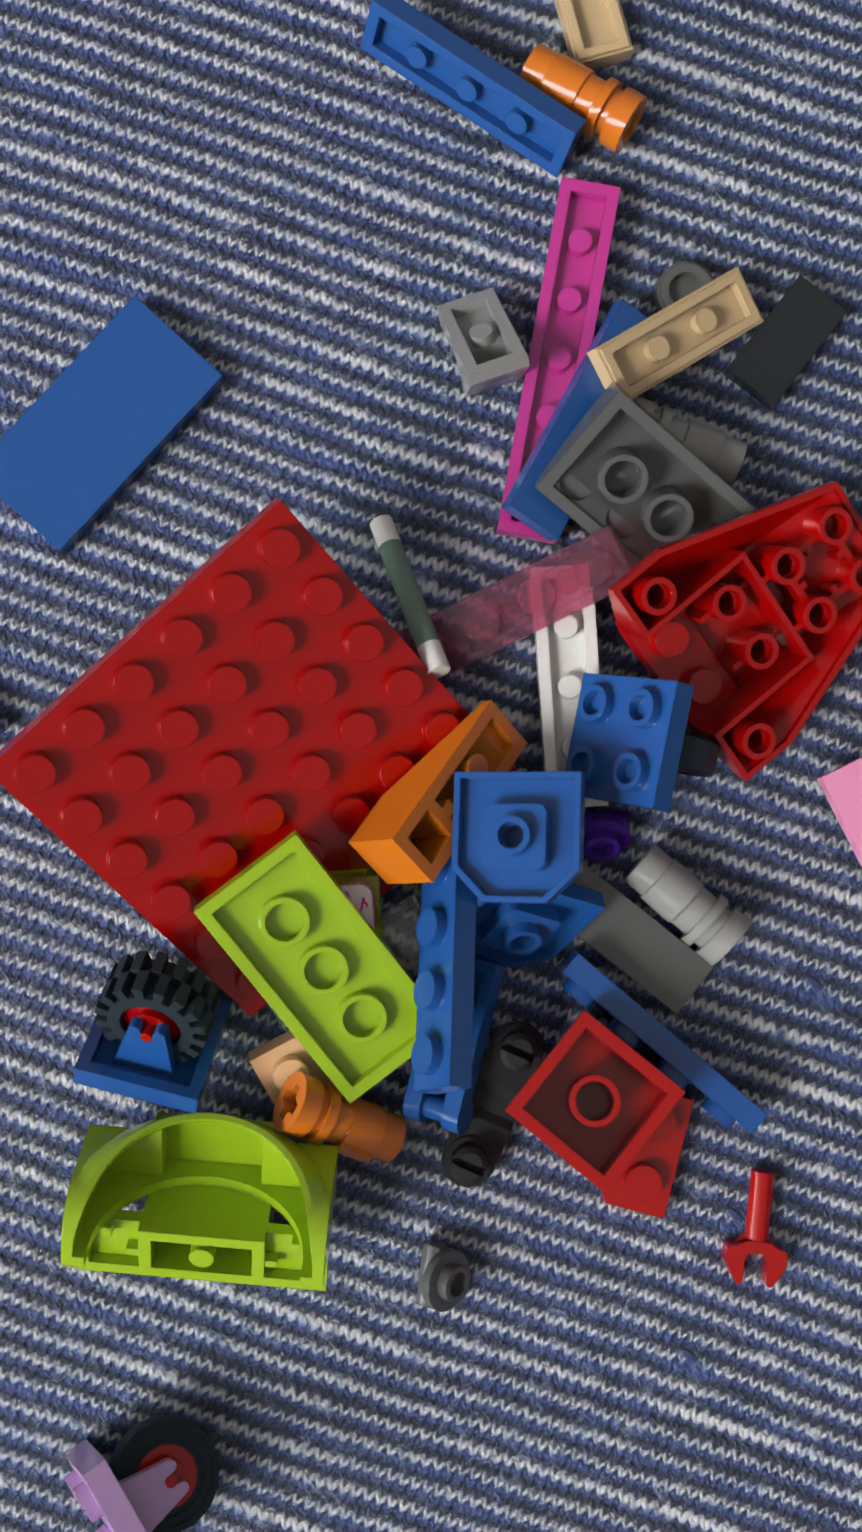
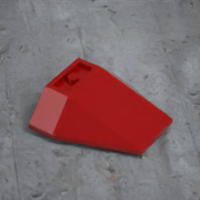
M829 481L659 547L608 588L618 631L652 679L679 681L694 686L687 727L698 738L717 744L718 757L740 779L746 782L794 741L862 637V520L838 481Z

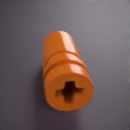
M539 43L532 50L520 73L521 78L587 120L582 133L592 140L598 135L599 143L616 154L625 147L631 138L647 105V96L631 87H627L623 91L622 82L616 78L611 77L606 81L597 76L594 70L563 52L559 54L542 43Z
M301 1071L294 1072L287 1078L279 1091L273 1110V1123L275 1129L279 1132L295 1138H302L304 1141L312 1144H320L325 1141L329 1145L339 1146V1154L364 1163L371 1159L384 1163L392 1161L400 1152L405 1140L406 1123L400 1115L387 1111L382 1106L362 1098H357L350 1104L333 1083L322 1081L315 1076Z

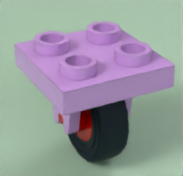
M155 1415L135 1424L118 1441L109 1464L86 1438L65 1453L73 1468V1471L63 1477L90 1521L94 1523L101 1517L104 1522L94 1532H182L195 1525L206 1513L219 1487L220 1461L213 1441L198 1424L178 1415Z

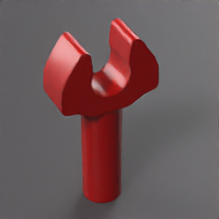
M751 1168L745 1230L737 1237L724 1239L722 1243L724 1263L736 1284L742 1283L745 1271L744 1262L748 1255L752 1253L763 1255L761 1279L769 1288L774 1286L786 1269L788 1257L786 1251L779 1244H775L769 1236L775 1172L772 1170Z

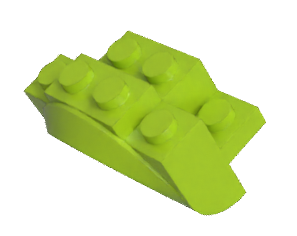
M157 1112L155 1119L138 1124L132 1128L89 1124L65 1202L61 1232V1266L77 1267L78 1270L326 1291L339 1146L294 1142L291 1138L276 1130L273 1122L255 1121L223 1113L196 1112L174 1114ZM147 1195L143 1212L121 1210ZM274 1209L281 1213L290 1225L274 1223Z

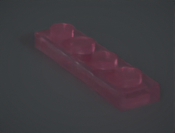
M607 526L430 615L451 668L448 674L437 679L440 680L608 598V588L632 569L613 527ZM406 627L398 631L399 636L420 658L409 628Z

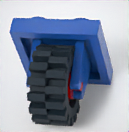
M137 951L135 958L127 954L121 957L120 962H116L112 967L94 1012L97 1015L74 1067V1083L189 1113H196L230 1016L232 1001L220 998V995H215L217 987L213 981L204 982L207 974L202 969L197 968L192 972L187 970L190 961L179 957L177 964L168 961L169 953L159 951L155 959H151L148 951Z

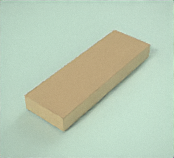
M737 266L588 351L587 355L605 390L614 381L631 397L636 398L761 324L764 320Z

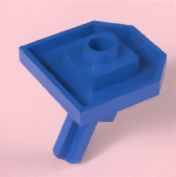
M582 771L454 772L451 869L481 902L551 904L583 873L585 773Z
M570 884L551 904L481 902L476 897L475 959L509 968L554 959L606 908L603 893Z

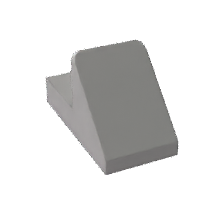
M493 287L436 306L441 328L457 360L462 387L466 397L515 382L524 376L530 367L528 355Z

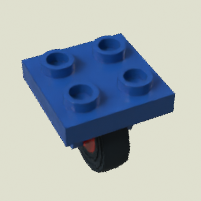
M584 673L565 771H582L585 773L586 799L669 813L677 773L698 777L713 776L718 759V745L711 741L685 734L694 686L672 680Z

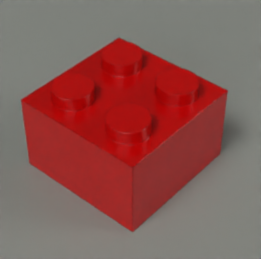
M584 1010L505 1108V1111L602 1192L607 1194L682 1098L685 1091Z

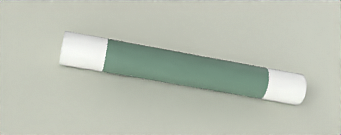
M390 515L377 516L370 522V528L421 661L428 667V674L433 673L436 678H441L448 674L451 668L397 529Z

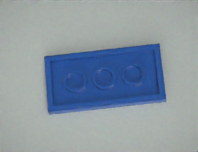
M134 295L0 439V497L59 552L65 554L225 382L223 376Z

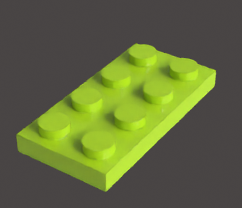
M296 830L194 907V914L350 1104L411 1058L412 1048L416 1041L417 1006L414 1001L416 981Z

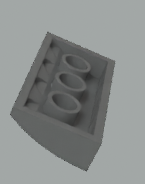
M614 381L570 433L534 484L538 491L631 568L635 567L659 547L759 509Z

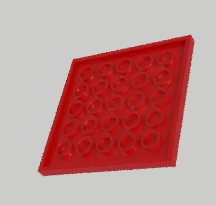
M275 498L0 750V784L252 1017L267 1002L194 914V907L294 830L300 834L339 885L365 884L373 892L374 903L377 902L395 884H387L348 842L381 796L469 714L433 673L428 674V667L280 499ZM514 766L509 770V772L518 771Z

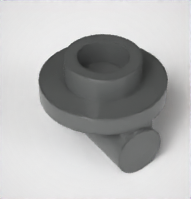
M438 1240L423 1241L415 1303L422 1307L445 1312L456 1306L468 1292L471 1281L469 1262L464 1253L447 1247L446 1243Z

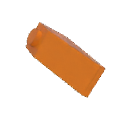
M492 700L483 701L381 796L348 843L387 884L433 883L452 855L454 772H509L528 743Z

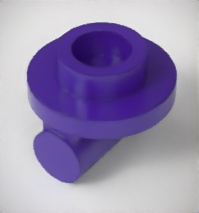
M628 809L585 811L584 858L593 861H607L627 849L631 841Z

